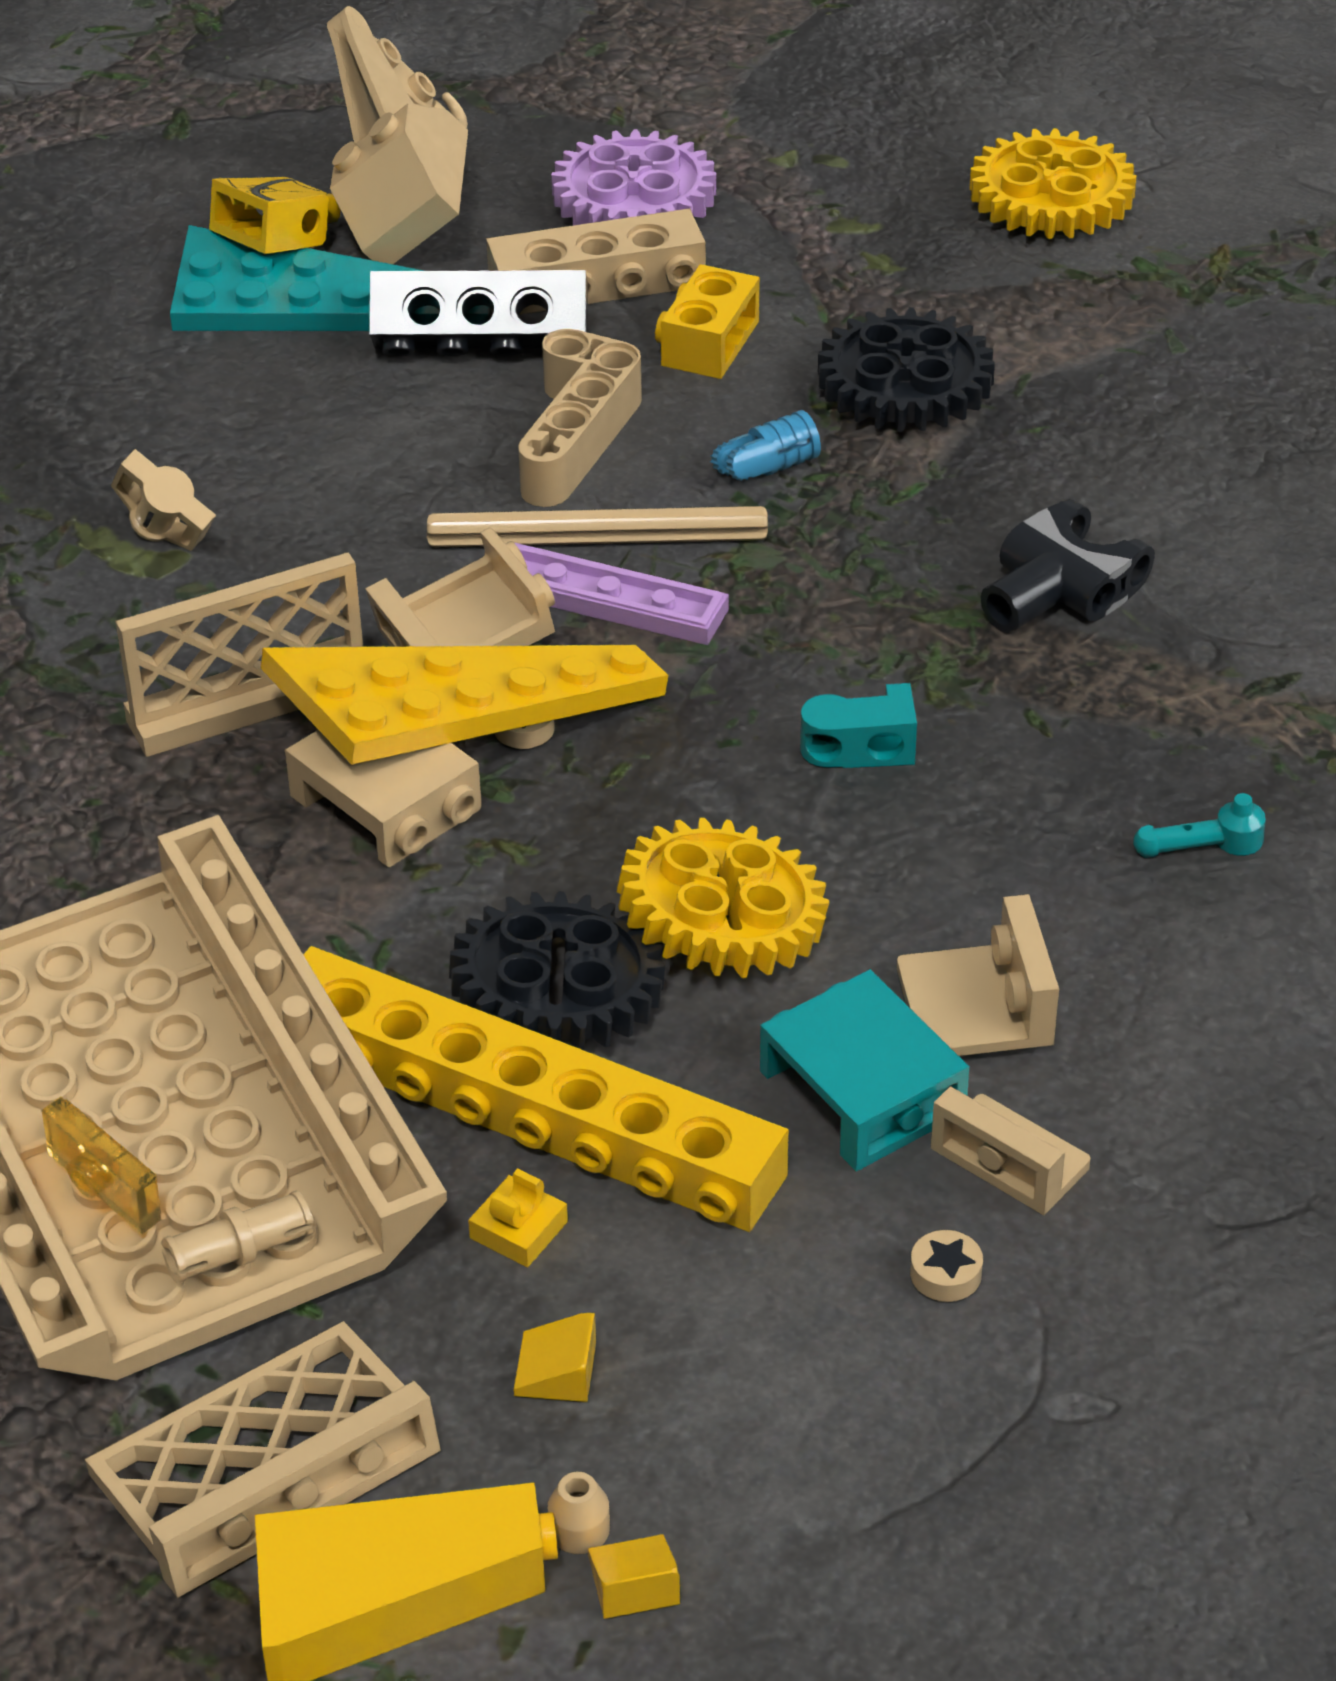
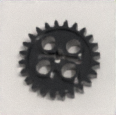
M909 307L905 316H898L892 308H887L886 317L882 318L868 311L866 312L864 323L849 318L847 319V330L834 327L832 329V339H823L822 351L818 352V387L825 390V400L827 402L838 401L837 412L839 413L855 410V422H861L868 417L875 418V428L877 429L883 427L888 421L895 422L898 432H902L907 423H915L920 431H926L927 421L932 420L943 428L947 427L949 415L965 420L967 408L979 411L982 399L990 398L991 386L994 385L995 361H993V348L986 347V337L973 336V326L971 324L956 328L955 316L948 317L943 321L936 320L935 310H931L924 317L917 316L913 307Z
M558 891L554 902H545L537 892H531L530 904L522 905L510 896L506 898L504 912L487 905L483 907V921L468 918L466 920V932L455 934L454 950L450 951L449 965L451 996L460 997V1003L555 1040L562 1042L570 1041L572 1046L581 1050L585 1049V1039L593 1038L602 1046L608 1047L611 1043L612 1030L629 1038L633 1036L634 1022L648 1024L650 1022L651 1008H659L665 976V963L661 962L663 948L662 945L658 944L645 945L642 943L645 928H628L627 920L629 915L615 918L616 904L612 902L600 909L591 908L590 895L583 896L577 904L568 903L564 891ZM556 937H561L565 940L562 1003L553 1005L549 1002L552 940Z

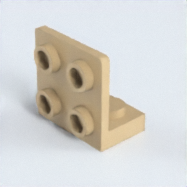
M1029 894L1003 897L1001 925L992 926L991 945L900 955L897 958V972L906 1005L958 1056L1054 1045L1059 986Z

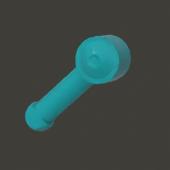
M1240 793L1234 797L1232 802L1226 803L1220 808L1218 818L1215 820L1154 828L1152 825L1141 827L1133 837L1134 849L1142 857L1155 858L1162 852L1218 844L1222 850L1236 856L1250 855L1261 849L1264 843L1265 813L1261 807L1253 803L1250 795Z

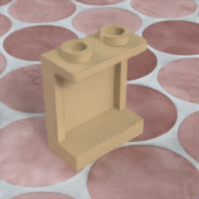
M491 527L480 532L485 550V555L482 558L404 598L399 595L387 578L365 588L378 629L392 647L529 646L555 632L549 607L555 605V599L544 577L540 573L533 576L529 573L524 557L513 541L505 544Z
M319 730L285 749L290 796L305 808L326 797L375 835L378 860L387 867H391L410 854L418 852L427 843L457 824L468 820L481 808L479 763L452 743L353 765Z

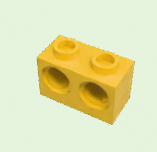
M700 264L689 281L679 286L675 301L669 310L661 312L657 320L655 340L657 343H661V366L722 379L759 322L760 277Z

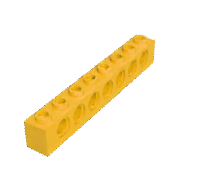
M310 946L303 954L382 1086L398 1092L408 1100L423 1102L453 1114L468 1124L481 1125L516 1139L526 1147L541 1149L576 1163L586 1171L604 1174L634 1186L649 1196L664 1198L697 1211L709 1220L724 1222L749 1233L788 1176L789 1129L314 946Z

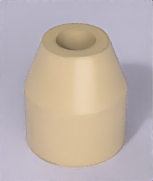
M572 1472L565 1475L548 1501V1512H553L557 1547L572 1554L588 1553V1548L602 1546L609 1536V1500L602 1488L589 1474Z

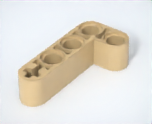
M559 329L550 332L544 337L542 342L545 393L554 400L518 445L520 491L522 498L527 503L534 506L550 507L561 504L568 499L638 409L642 401L641 355L639 349L634 345L576 329Z

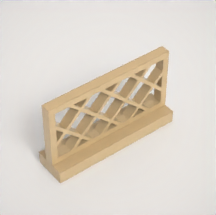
M349 552L116 621L128 701L124 702L126 721L145 756H152L299 710L260 669L261 661H258V659L262 656V649L269 647L274 640L290 647H363L356 565ZM339 577L340 586L325 604L309 597L321 582ZM274 596L285 599L268 622L252 615L253 611L264 599ZM302 607L316 614V616L303 632L297 636L284 630V627ZM217 613L227 617L210 639L194 632L204 617ZM331 622L344 628L345 636L314 644ZM245 625L259 633L241 654L226 647V645L241 626ZM157 631L169 634L152 656L136 648L135 638ZM184 642L201 649L185 671L168 664ZM217 657L233 664L226 672L203 679L200 678ZM158 675L175 681L170 689L144 696V692Z
M343 1321L86 1458L85 1462L90 1477L158 1560L163 1580L179 1598L257 1554L255 1515L347 1504L440 1452L441 1449L430 1397L415 1381L404 1385ZM340 1352H343L351 1360L346 1374L313 1372L317 1364ZM267 1391L288 1392L282 1409L249 1407L252 1399ZM305 1393L338 1395L333 1411L299 1410ZM355 1396L383 1397L356 1413L350 1412ZM202 1426L223 1427L217 1444L184 1442L187 1434ZM241 1428L273 1430L267 1447L234 1444ZM291 1431L319 1432L292 1448H285ZM137 1461L157 1462L150 1480L124 1479L116 1475L117 1472ZM175 1463L208 1465L201 1483L168 1481ZM226 1466L254 1468L226 1484H219ZM159 1503L188 1504L157 1522L153 1520Z

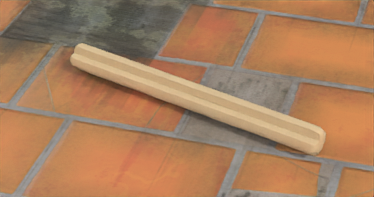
M762 506L432 513L427 519V540L431 547L483 546L480 532L489 527L496 532L505 544L513 541L523 545L764 540L768 533V514L766 508Z

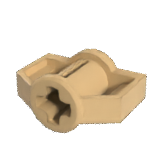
M136 449L121 463L111 484V487L130 511L129 520L132 528L139 536L146 540L156 542L166 540L192 551L205 537L216 517V514L194 497L192 482L183 471L170 466L157 467ZM151 511L154 515L148 527H146L144 522Z

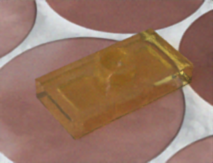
M60 1096L41 1110L48 1154L67 1170L71 1181L83 1195L88 1198L99 1197L141 1234L161 1220L157 1177L153 1171L67 1099L64 1100Z

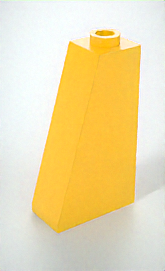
M535 1483L255 1515L261 1638L267 1681H312L544 1593L543 1561L558 1559L553 1512L538 1514Z

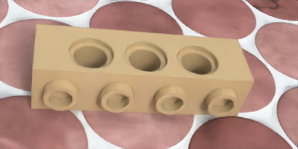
M690 208L486 238L488 271L586 270L588 304L677 291L682 283L689 281L700 264L706 265V242ZM530 305L524 308L520 314L545 311L546 309L538 305Z

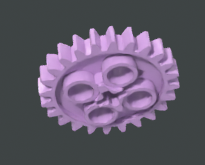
M634 129L630 137H623L618 131H613L612 139L609 140L594 135L593 145L577 142L576 152L565 150L563 152V161L555 162V172L551 174L554 206L561 207L562 218L573 217V226L689 208L694 217L704 218L706 216V207L714 206V196L716 195L714 162L707 161V152L705 150L694 152L693 142L678 145L677 135H672L665 140L659 139V131H653L648 137H641L638 129Z

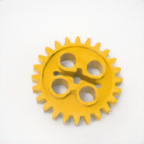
M1053 128L1050 135L1045 136L1039 130L1032 129L1031 137L1027 138L1018 132H1013L1012 142L997 138L995 148L984 146L982 148V156L974 157V164L970 172L969 190H971V201L978 202L979 213L991 212L990 222L996 223L1007 220L1006 230L1008 231L1023 226L1026 227V236L1033 235L1037 230H1043L1048 239H1052L1056 231H1063L1068 238H1074V232L1077 229L1092 235L1094 234L1095 224L1109 229L1111 228L1112 219L1123 220L1125 210L1132 209L1136 187V175H1133L1134 164L1126 163V153H1114V144L1112 143L1097 146V136L1081 140L1079 139V132L1073 131L1065 137L1060 135L1057 128Z
M700 818L697 829H691L679 819L675 820L672 833L660 826H655L651 839L643 836L637 837L634 850L627 849L616 892L621 894L618 905L619 910L629 912L628 928H645L642 943L645 945L662 941L665 944L662 957L668 959L682 953L688 956L686 962L688 969L692 970L701 961L710 963L711 970L715 976H720L724 965L733 966L741 978H747L750 965H755L768 976L773 973L775 961L785 967L792 968L794 967L797 955L804 957L810 955L813 943H819L829 906V900L823 898L826 883L814 880L817 870L815 865H798L801 856L799 849L780 851L778 849L780 837L774 836L766 841L757 839L758 830L755 826L749 827L742 834L735 832L731 820L726 819L721 829H713L706 818Z

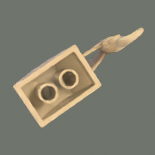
M347 6L327 22V29L335 50L354 142L351 141L345 144L335 155L332 161L334 167L330 190L362 252L372 261L394 264L459 215L468 123L462 107L450 93L446 92L442 95V100L449 108V112L437 100L433 99L436 91L429 78L421 72L414 73L401 60V55L395 45L386 38H381L380 40L375 38L364 17L353 7Z

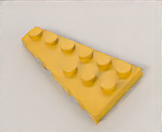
M636 645L265 647L262 649L260 668L351 765L664 696L669 676Z

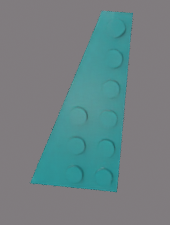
M189 225L170 310L172 331H370V271L424 270L311 248L264 254L207 228ZM484 305L475 306L468 311L465 319L475 325L484 324L490 320L491 308ZM423 306L415 311L412 320L420 325H428L438 318L440 311L433 306Z

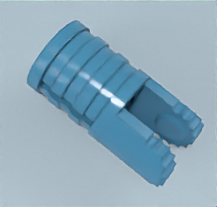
M799 410L791 415H785L777 420L766 422L762 426L758 425L750 428L747 434L730 439L728 443L723 442L715 450L713 449V454L710 455L712 457L710 462L713 463V468L717 469L719 473L730 474L732 478L741 481L761 474L768 476L776 473L778 470L782 471L790 468L792 465H798L806 460L819 457L821 452L820 437L810 415L804 410Z

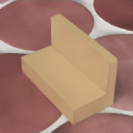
M950 1086L934 1101L931 1149L1042 1215H1045L1090 1168L1091 1158L1089 1154L984 1094H979L972 1099Z

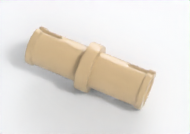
M297 1190L289 1193L288 1196L243 1212L238 1207H232L221 1211L220 1220L173 1237L167 1236L162 1238L163 1257L170 1275L176 1283H180L188 1277L233 1261L238 1266L246 1265L255 1261L257 1252L302 1236H310L314 1232V1228L311 1225L314 1223L306 1199Z

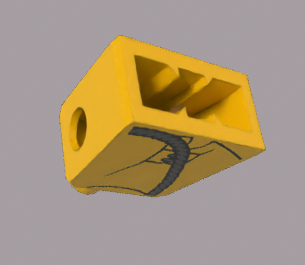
M291 178L212 179L209 230L264 254L321 246L326 241L327 225L337 223L340 218L341 209L333 194H327L324 191ZM256 209L263 210V215H260Z

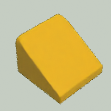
M580 1313L523 1332L514 1384V1396L588 1401L596 1348L595 1313Z
M663 1534L588 1548V1557L604 1619L680 1604V1575L676 1561Z

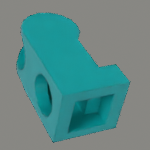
M910 683L886 684L885 696L846 699L834 694H823L814 696L802 706L800 752L809 763L820 767L843 768L915 765L917 719Z

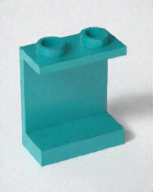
M871 969L846 982L834 984L824 993L790 1010H783L760 1025V1072L769 1079L793 1067L841 1117L840 1156L856 1172L932 1132L934 1101L950 1086L966 1096L968 1095L970 1066Z

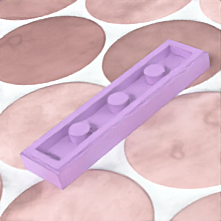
M515 543L524 557L529 573L532 576L540 573L548 583L555 599V605L551 606L553 608L704 645L709 644L729 610V594Z

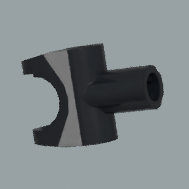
M1075 500L1061 501L1024 520L1007 535L1002 544L999 557L1002 566L1011 572L982 590L980 596L981 607L987 615L989 622L996 629L1004 633L1017 630L1059 602L1087 620L1097 621L1122 606L1144 585L1153 567L1155 551L1150 545L1140 539L1122 540L1115 544L1106 545L1094 544L1083 540L1090 527L1091 512L1087 507Z

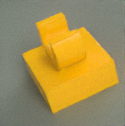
M517 1168L513 1176L508 1175L468 1220L470 1239L528 1268L567 1224V1203L545 1193L542 1180Z

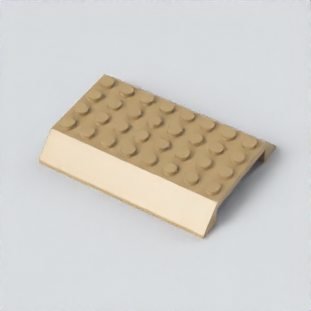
M219 814L157 836L162 872L0 930V1289L39 1368L110 1380H119L385 1270L447 1201V1191ZM296 1190L303 1194L313 1217L314 1223L311 1225L314 1228V1232L312 1235L302 1236L257 1252L255 1261L243 1266H238L233 1261L188 1277L180 1283H176L170 1275L162 1253L164 1249L161 1245L162 1238L167 1236L173 1237L220 1220L221 1211L232 1207H238L243 1212L288 1196L289 1193Z

